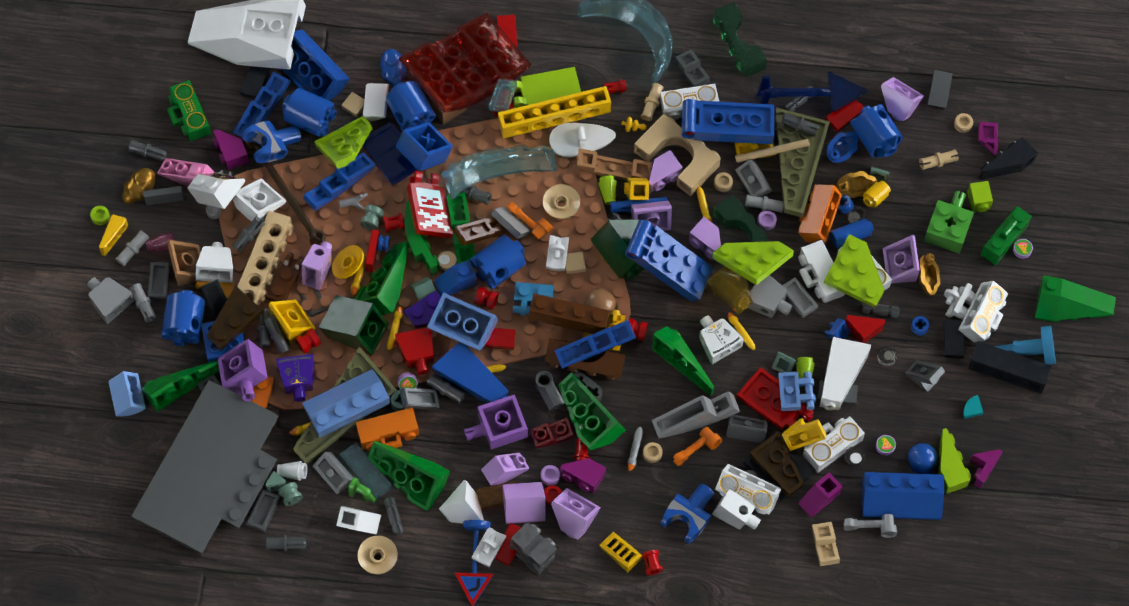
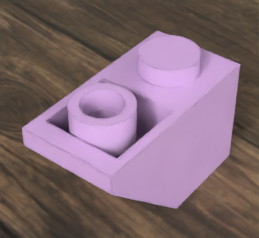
M671 150L654 159L649 180L650 193L655 190H661L669 182L677 181V177L682 173V166Z
M703 217L689 233L690 244L696 249H701L709 259L713 260V252L721 247L719 228Z
M520 453L495 456L481 470L492 486L504 484L530 468Z

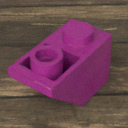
M214 130L215 138L212 140L215 148L220 149L221 154L218 155L222 165L226 164L227 169L230 170L249 163L247 152L240 138L220 130Z
M588 458L562 464L560 475L567 482L578 484L579 488L583 491L594 493L606 475V467Z
M829 472L814 484L799 501L798 505L812 518L841 494L843 486Z

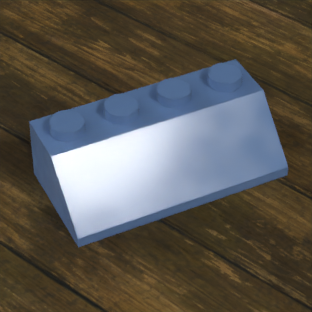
M371 369L303 402L302 405L318 437L321 438L390 404V399L374 370Z

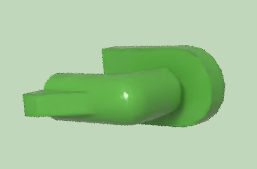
M354 477L348 487L349 496L353 498L355 493L358 492L363 495L365 501L374 503L376 498L371 494V490L360 484L359 479Z

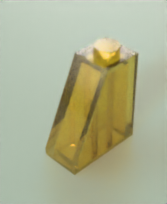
M726 266L706 281L712 292L738 314L742 313L753 303L747 279Z

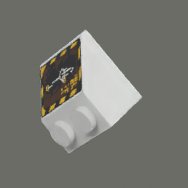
M222 173L198 174L188 186V190L198 203L225 209L245 183V179Z

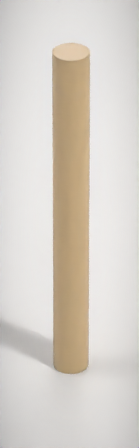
M804 139L736 155L735 158L736 162L739 163L749 159L752 160L810 146L809 139Z

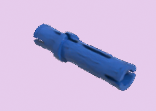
M667 196L649 198V200H630L628 198L626 201H611L610 208L612 214L619 212L631 213L632 204L668 201Z

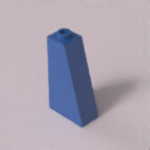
M460 342L432 366L434 373L486 404L508 396L509 391L465 344Z

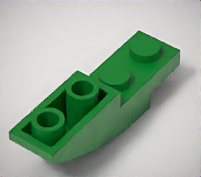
M408 201L405 207V229L409 249L415 263L423 261L430 275L433 276L438 273L439 261L436 255H432L429 251L431 247L427 241V235L415 233L410 201Z

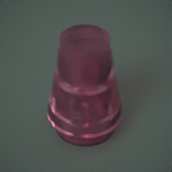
M164 232L146 241L148 251L169 250L167 241H175L172 232Z

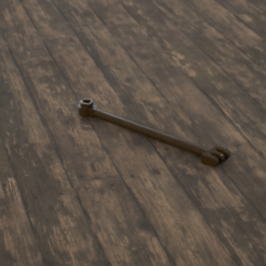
M242 139L247 152L252 150L256 152L262 149L260 144L246 142ZM263 163L308 231L310 244L320 245L326 239L325 234L314 228L272 163Z

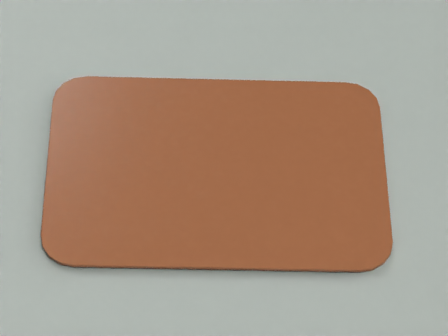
M498 118L438 130L452 144L453 148L445 163L421 171L424 177L423 183H427V179H431V173L439 174V187L444 188L445 196L457 193L455 185L459 181L472 187L477 186L478 189L492 194L488 205L474 199L470 200L466 196L470 222L484 218H493L491 213L494 209L506 207L512 201L535 223L544 218L553 227L548 234L545 233L538 241L531 235L532 229L524 222L522 223L531 231L528 236L518 239L498 222L492 228L503 226L505 231L501 235L474 242L475 255L502 235L508 236L512 241L518 240L525 250L524 259L526 265L493 290L489 288L486 281L481 282L477 277V286L450 295L496 315L498 321L495 328L516 329L514 350L483 347L481 351L467 346L485 366L506 365L546 356L550 338L566 341L569 344L583 338L584 332L528 320L529 314L521 316L520 313H513V305L521 306V303H514L516 282L554 285L553 298L585 305V300L591 291L597 288L605 289L615 299L614 310H619L621 315H625V321L629 320L631 315L630 298L624 278H619L591 241V238L608 221L596 175L576 167L577 156L571 158L561 157L551 149L549 137L552 130L557 126L504 139L498 124ZM399 139L362 146L358 155L364 152L376 164L375 167L352 187L317 211H314L303 199L304 194L319 186L320 181L333 174L336 167L324 155L273 165L314 228L325 234V242L330 243L332 249L331 267L319 290L322 296L320 301L313 288L302 285V268L287 300H297L316 328L315 332L321 341V345L312 347L310 352L303 354L296 342L290 345L285 338L290 349L281 354L278 353L273 339H270L271 346L269 348H260L263 350L267 376L275 378L268 402L271 406L282 410L304 409L303 402L333 388L345 371L348 363L356 354V349L327 338L320 330L319 326L328 310L313 317H310L308 311L312 310L314 312L322 307L329 309L336 295L351 299L355 298L351 294V286L354 282L355 274L346 279H338L332 273V264L338 253L350 245L359 246L364 254L367 255L372 230H368L360 225L361 218L365 216L364 211L367 205L381 208L384 211L383 217L386 216L387 218L402 213L405 225L406 202L409 201L407 186L410 183V176L414 177V172H409L408 169L414 165L395 147ZM262 167L247 170L235 175V177L245 179V183L241 188L262 178L286 200L284 205L273 212L289 216L293 225V231L286 238L287 244L284 252H281L279 255L280 262L278 268L273 270L274 280L289 252L294 253L293 261L289 267L295 268L299 257L305 258L312 245L309 242L308 231L267 169ZM564 184L571 186L578 192L580 207L574 216L568 219H556L546 213L543 208V196L550 187ZM368 193V196L359 201V204L364 207L363 210L355 206L340 208L339 200L350 199L360 194ZM232 199L225 209L221 208L222 213L219 216L225 247L231 250L234 287L235 285L238 287L261 229L255 235L254 241H250L242 253L238 252L239 248L237 250L233 248L232 244L240 237L241 231L247 228L252 221L235 207ZM559 203V204H558V206H564V205H565V204H563V203ZM383 217L379 219L380 225L378 230L380 235L383 237L389 235L390 237L389 250L393 245L407 241L406 229L402 230L399 228L386 233ZM273 233L271 236L276 237L279 233ZM427 235V241L431 247L429 251L432 255L435 254L437 259L439 254L444 251H450L455 254L453 236L451 238ZM550 235L560 238L569 237L567 254L583 252L585 272L567 274L566 268L565 271L560 272L546 269ZM409 247L400 297L395 305V310L400 306L402 307L403 314L398 333L420 329L414 328L404 314V310L419 301L410 285L428 277L432 280L435 291L439 294L434 281L445 272L438 266V273L431 276L423 261L415 263ZM267 249L265 253H271L273 250ZM385 250L377 251L373 272L381 268L380 262L388 253ZM260 266V267H258V269H260V270H263V269L266 268V266ZM473 267L474 272L476 274L478 271L476 268ZM366 268L364 270V274L360 283V288L362 287V285L366 287L367 284L371 281V278L369 276L372 274V272H367ZM254 282L251 286H258L260 283ZM267 285L265 291L268 292L271 285ZM480 286L486 288L489 292L499 293L497 303L492 311L486 309L483 305L478 306L474 304V299ZM299 294H304L306 300L302 301ZM265 297L264 302H260L259 307L269 310L268 304L273 301ZM395 310L390 314L383 315L389 324L373 355H366L395 389L399 388L397 380L403 373L414 374L418 384L427 382L432 374L442 379L441 376L432 371V366L459 342L432 330L434 362L427 364L428 373L418 375L416 367L407 368L396 341L394 347L388 350L387 341L394 320ZM257 318L243 333L245 340L249 339L258 346ZM313 354L315 362L313 390L305 391L306 400L294 401L293 393H285L276 359Z

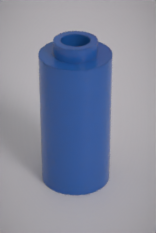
M864 218L831 230L830 238L833 246L837 249L844 245L849 234L858 239H864L872 236L874 227L870 220L868 221Z

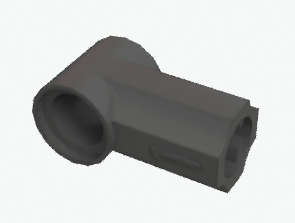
M547 371L539 372L535 379V389L540 393L549 412L555 411L565 403L553 382L552 375ZM545 379L549 384L541 385L539 381Z

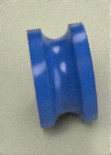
M842 195L838 210L842 214H847L853 209L854 203L848 195Z
M379 235L378 252L385 250V252L389 251V235L386 237Z
M922 316L914 318L911 324V331L918 336L926 334L929 328V321ZM918 323H922V329H918Z

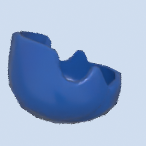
M918 443L912 446L908 453L911 470L918 474L933 472L938 462L935 448L928 443Z

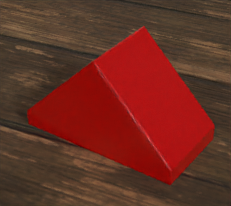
M847 315L845 323L849 327L850 333L858 342L866 343L883 331L885 319Z

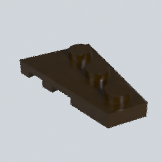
M235 285L207 334V339L222 351L263 314V310Z
M777 431L749 453V457L778 487L782 488L781 491L789 498L803 487L804 482L788 454L787 447L784 446L781 440L780 432Z

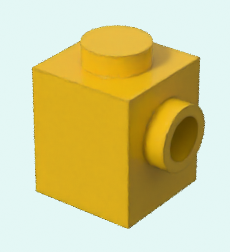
M628 178L627 183H624V194H627L630 200H649V180L647 178Z

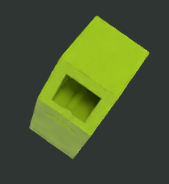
M947 428L943 429L940 435L938 475H944L945 494L967 487L971 479L968 468H965L962 463L963 457L961 452L955 448V439L951 433L949 434Z

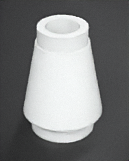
M302 461L278 464L277 473L282 477L301 481V479H306L307 464L302 463Z

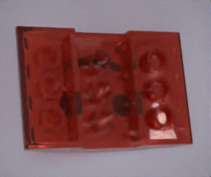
M488 13L458 27L457 32L432 45L428 42L399 57L401 63L443 112L461 110L492 96L506 87L510 81L518 78L531 66V63Z

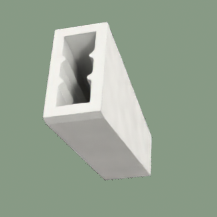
M833 337L819 407H824L830 411L840 409L847 393L868 358L871 348L870 344Z

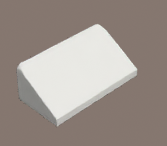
M366 84L363 116L371 122L386 118L388 84Z

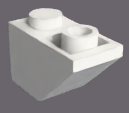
M341 506L336 526L377 534L381 515Z

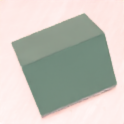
M428 277L410 285L419 301L435 291L432 280Z
M778 352L772 369L780 373L792 372L796 360Z
M273 471L266 482L267 491L271 493L278 492L281 487L286 485V480L275 471Z

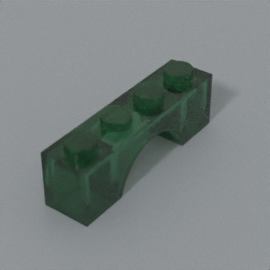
M733 2L715 9L713 23L716 28L719 27L722 40L727 42L731 56L736 58L739 71H743L745 77L765 70L767 59L759 46L745 44L738 38L736 31L742 25L743 16L736 3Z
M734 195L714 206L713 214L724 228L735 227L743 230L749 236L751 242H770L766 237L765 231L756 225L752 214L746 212L741 200L736 199Z

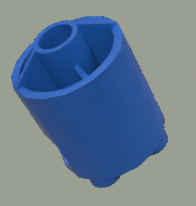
M400 82L386 96V102L402 131L427 122L431 123L436 117L418 82Z
M301 88L288 95L282 106L285 122L316 136L324 137L327 135L328 125L330 121L335 119L337 111L334 110L333 102Z
M882 104L872 108L870 106L864 107L860 111L861 114L851 120L852 128L872 158L888 157L897 151V146L903 139L898 128Z
M502 235L469 259L471 265L478 271L476 273L478 279L481 282L486 281L492 290L526 265L523 246L518 240L512 241L506 235Z
M189 290L169 294L166 300L161 337L174 341L173 344L176 346H185V343H199L205 300Z

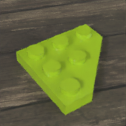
M362 116L314 142L318 150L337 169L343 168L355 160L372 127L370 122Z
M849 234L824 279V284L876 308L884 293V287L867 242Z
M779 241L724 243L713 252L712 258L755 285H758L793 256L794 250Z

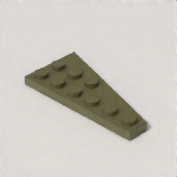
M776 107L775 117L778 145L809 139L810 146L779 153L784 213L803 218L830 121ZM788 113L801 119L803 117L804 120L819 125L816 136L801 130L797 131L796 128L783 124L782 118L784 114Z
M360 347L333 386L334 388L373 369L389 398L397 391ZM366 416L321 438L318 437L312 423H310L294 446L293 451L303 463L308 464L353 428L356 422L363 420Z

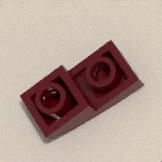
M568 418L550 425L545 423L530 430L536 448L550 446L575 437Z

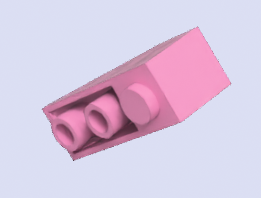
M165 158L157 172L158 175L187 187L198 174L215 173L207 164Z

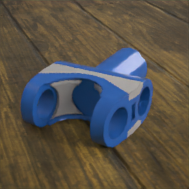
M263 121L249 126L241 134L244 141L256 142L262 146V149H259L253 155L257 163L272 162L284 158L288 154L285 145L297 143L301 140L300 131L297 126L276 131L271 121Z
M700 483L689 499L677 494L668 506L660 525L665 528L673 521H684L689 527V532L684 542L690 544L703 531L711 519L712 515L703 509L714 495V492L707 485Z

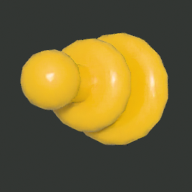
M628 117L626 122L622 121L621 125H625L626 132H629L631 128L633 131H637L638 128L641 130L646 129V125L639 124L638 120L632 122V117Z

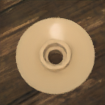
M564 184L552 186L543 196V208L553 218L568 219L579 210L580 196L571 186ZM559 203L565 204L564 206H558Z
M384 536L369 537L362 542L358 549L360 566L371 574L386 573L394 567L397 561L398 553L395 544ZM376 555L382 556L380 560L374 559Z

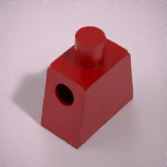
M425 327L395 334L396 344L407 368L416 367L418 375L428 373L427 364L434 362L432 330Z

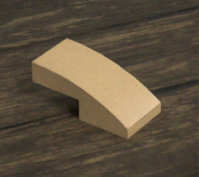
M832 522L813 524L812 531L820 566L840 563Z

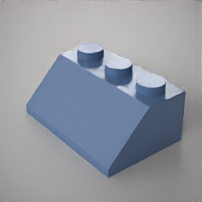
M443 293L427 328L481 351L489 340L498 319L492 313Z

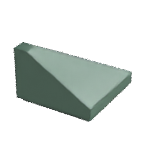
M872 166L869 175L875 177L877 181L882 180L887 183L890 172Z

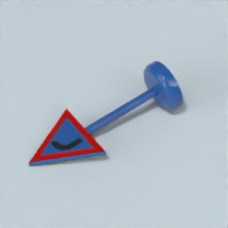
M484 520L463 521V528L465 530L474 531L473 554L478 546L479 532H485L491 527V522ZM475 560L472 561V573H455L471 606H474L494 575L477 573V561Z

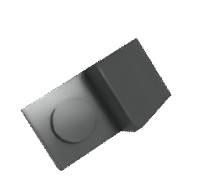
M916 360L905 374L923 390L929 392L945 371L942 366Z

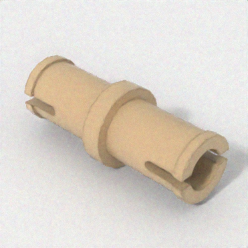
M658 83L652 84L649 96L645 99L646 104L641 114L642 119L652 121L655 109L660 103V93L664 88Z
M954 149L945 153L937 152L933 156L920 158L919 163H927L920 165L922 170L956 162L959 157L953 155L958 153Z

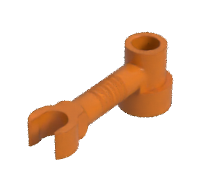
M512 201L506 206L514 216H517L532 229L531 235L538 241L545 233L548 234L553 229L552 225L544 218L535 223Z
M705 427L699 433L701 438L685 450L675 454L673 462L677 466L682 465L691 454L704 444L711 450H714L721 444L722 438L717 433L714 434L709 427Z

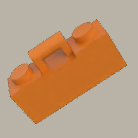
M814 185L813 191L810 194L809 201L811 203L806 204L803 218L800 217L799 219L801 224L798 233L805 242L815 243L822 240L823 243H826L842 194L835 185Z
M413 407L356 422L362 450L367 449L370 451L374 441L394 448L403 447L402 439L409 441L419 435Z

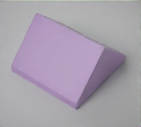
M669 201L631 205L632 220H646L663 231L671 230L672 207Z
M914 235L882 248L885 270L892 279L891 283L917 281L920 269Z
M542 482L502 485L506 524L545 521V493Z

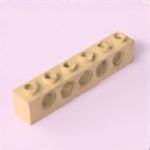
M268 211L264 221L265 225L261 228L238 284V288L258 306L260 302L265 300L266 287L272 283L273 270L278 268L280 262L279 255L281 252H284L287 244L286 238L293 231V225L289 216ZM273 233H279L276 237L271 236ZM267 249L273 250L271 253H265ZM260 266H266L263 270L258 269ZM254 282L260 283L258 286H251Z

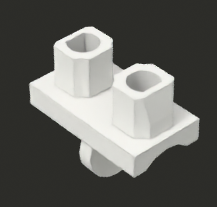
M550 235L546 269L559 272L565 271L569 237L560 238Z
M967 283L965 287L961 286L958 288L954 286L952 290H945L946 304L950 305L945 314L949 318L956 316L961 320L964 319L968 309L963 304L966 302L971 305L976 295L971 290L973 287L971 284Z
M489 527L472 555V559L490 567L506 539V535Z

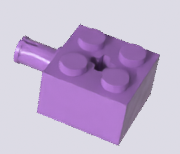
M247 339L218 358L222 387L240 396L242 395L244 401H252L255 398L253 387L268 378L263 350Z
M515 394L478 406L480 424L464 429L467 441L484 435L491 450L528 437V428Z

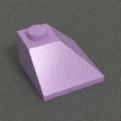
M894 77L881 85L887 110L898 121L908 119L924 98V95Z
M568 488L555 498L551 504L561 531L565 532L570 538L577 540L585 534L601 508Z

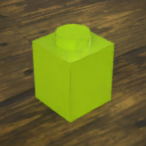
M989 182L970 183L967 194L972 212H985L990 209L993 199Z

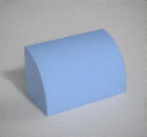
M123 371L108 381L116 416H129L146 409L137 373Z

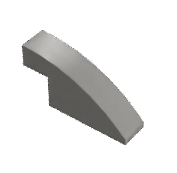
M730 392L723 393L713 399L701 395L653 419L652 422L658 438H664L705 427L740 412L734 394Z

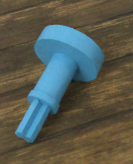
M1051 326L1041 327V339L1013 341V344L994 346L1021 356L1044 354L1045 364H1056Z

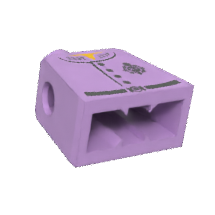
M323 241L321 245H312L302 263V285L317 290L321 289L331 267L332 245Z

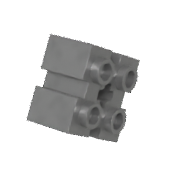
M527 521L511 538L509 548L516 550V556L520 560L522 559L536 575H539L554 560L557 548L553 540L549 537L543 538L540 535L541 530L535 524L531 525Z

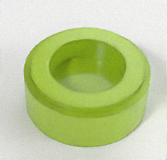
M96 206L91 210L90 217L95 225L100 226L109 221L110 214L106 207Z

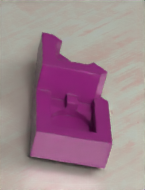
M979 122L978 142L996 156L998 154V123Z

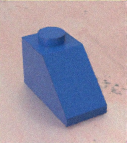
M470 260L451 266L434 283L440 297H442L443 293L453 295L477 286V277Z

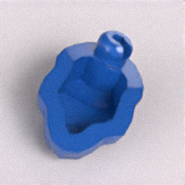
M395 49L385 50L380 60L382 77L390 86L394 87L396 84L403 82L407 76L405 61Z
M853 131L839 132L828 145V159L833 163H841L849 159L858 149V135Z

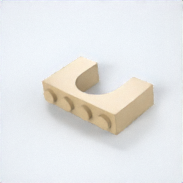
M663 114L635 142L634 153L643 160L650 162L666 146L678 145L687 149L693 160L677 177V186L689 196H692L697 191V188L720 167L721 158L716 151L707 148L703 141L682 137V128L672 117H667Z

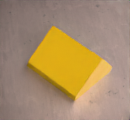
M296 299L270 302L268 304L270 315L275 316L281 331H284L283 335L290 345L296 342L295 337L305 335L306 331L310 328L314 331L316 330Z

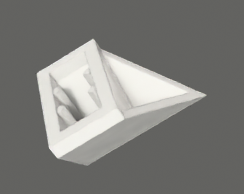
M463 480L439 508L447 520L452 523H463L465 520H484L477 493L466 480Z

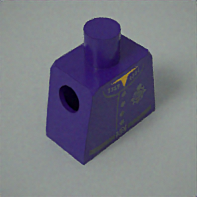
M313 354L276 359L285 393H293L294 401L306 400L305 391L313 390L315 362Z

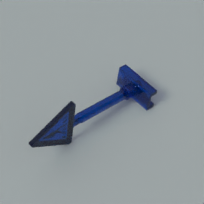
M828 72L829 88H777L771 86L770 75L763 76L756 95L761 97L759 104H768L770 98L829 96L831 111L834 113L866 95L868 90L832 72Z

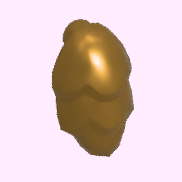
M142 168L131 175L130 179L123 185L122 199L124 203L131 204L144 199L143 191L152 190L155 183V173L152 169Z
M864 171L848 173L838 180L836 188L842 195H848L850 198L862 197L863 193L877 180Z
M931 253L923 255L918 261L920 269L919 284L928 296L935 295L940 286L939 267L934 261V255Z

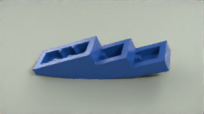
M273 72L266 86H262L254 101L251 100L233 133L241 137L242 132L247 127L266 121L291 81Z
M363 152L356 156L355 160L347 166L339 169L335 168L333 174L321 180L319 186L305 193L303 199L314 211H317L361 180L376 164Z
M626 320L554 351L563 369L631 341L636 336L629 320Z

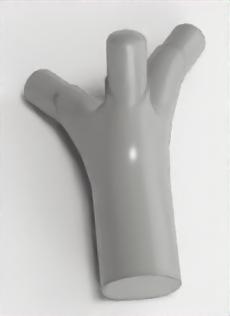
M366 192L350 199L339 200L340 208L355 206L363 210L364 207L359 204V201L368 196V193Z

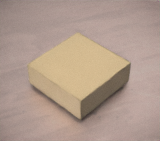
M351 92L341 107L353 116L358 117L364 109V99Z
M583 252L567 254L565 266L567 274L586 271Z

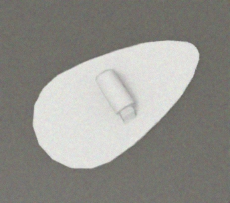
M565 123L558 125L552 130L549 144L557 155L571 158L578 156L579 148L596 151L607 146L616 138V134L613 130L600 125Z

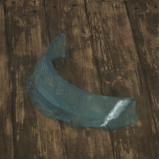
M584 0L578 5V16L580 18L607 16L624 21L637 29L648 41L653 51L655 72L652 74L651 84L658 82L668 68L673 50V39L668 23L659 10H656L646 0Z
M516 145L513 148L500 147L463 157L461 162L451 163L448 165L449 169L447 171H442V178L451 199H455L462 190L490 178L520 172L557 171L554 150L546 145H540L535 148H530L526 145Z

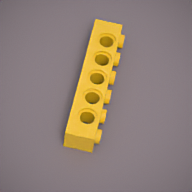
M604 86L498 112V124L504 139L610 113L611 99L607 87Z

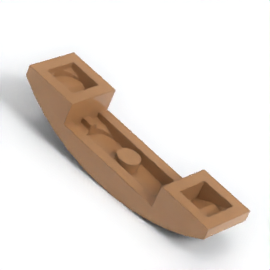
M579 148L576 167L602 177L611 175L614 176V179L627 181L628 178H647L650 180L652 162L634 159L633 162L599 156L596 151Z

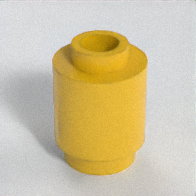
M882 180L875 182L863 193V201L868 207L876 208L889 196L891 189Z

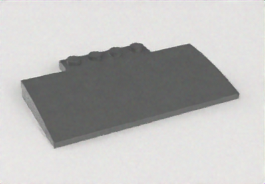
M209 380L131 518L202 555L221 520L237 529L240 528L275 465L277 459L260 449L279 416L252 401H244L242 396Z

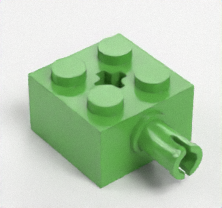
M955 191L951 204L940 200L937 201L924 242L960 254L974 212L962 208L966 194L962 192L960 198H958L960 191Z

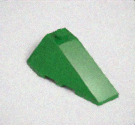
M407 241L393 245L380 262L381 268L376 272H372L369 276L371 281L366 287L362 285L354 298L355 300L373 303L382 315L390 314L395 310V305L400 297L409 243Z
M1043 275L1039 285L1035 319L1060 322L1067 319L1078 320V318L1113 316L1116 297L1065 279Z
M668 326L656 331L653 334L652 350L709 396H712L714 385L681 337V334Z
M218 360L150 380L142 388L144 396L158 413L198 387L197 384L213 374L219 373Z
M573 372L558 384L565 405H567L570 418L576 428L577 436L590 450L612 444L626 431Z
M377 441L373 442L368 459L384 475H388L393 480V485L397 489L400 488L407 495L406 498L410 502L426 511L430 510L445 488L450 473L449 470L435 462Z

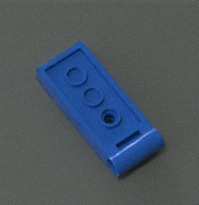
M686 99L682 102V137L701 141L773 144L774 105Z
M642 219L638 221L625 252L628 258L638 263L690 302L701 299L713 269L712 266L659 227L653 226L649 221Z

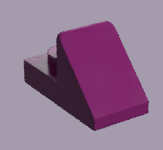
M999 449L972 455L970 462L979 467L974 475V478H976L974 486L982 488L1003 451Z

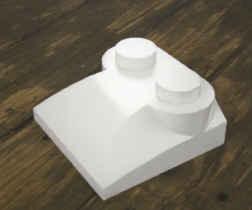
M262 178L239 189L232 198L235 207L250 221H253L256 216L259 217L258 221L260 219L265 221L268 211L273 212L286 203V200Z

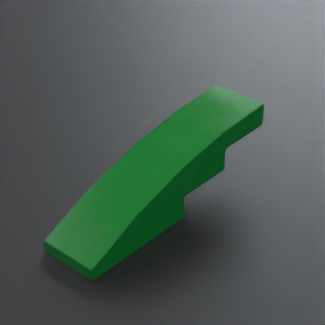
M465 192L446 195L452 231L456 226L470 223ZM453 232L457 264H460L475 256L474 243L462 246Z

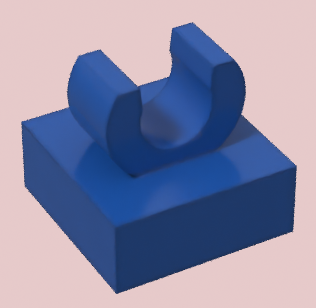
M839 318L835 322L829 323L831 326L830 331L825 330L827 337L832 339L833 337L846 339L850 333V329L845 321Z

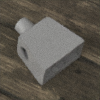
M770 275L758 285H754L744 300V307L770 318L775 315L777 310L788 315L793 305L784 301L788 291Z
M94 277L87 283V286L92 290L88 294L89 299L107 324L135 301L130 290L110 277L105 278L102 282Z

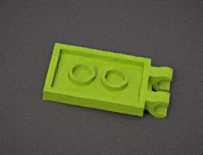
M575 67L522 76L521 82L517 80L509 82L510 93L522 92L523 96L513 98L514 108L581 92Z

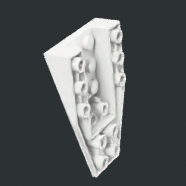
M249 0L198 10L195 13L188 44L236 65L290 70L294 56L291 44L296 24L303 20L306 5L304 0Z

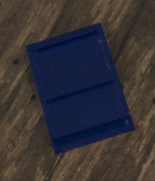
M389 122L370 133L363 144V148L391 186H394L412 175L414 171H418V169L395 147L401 134Z

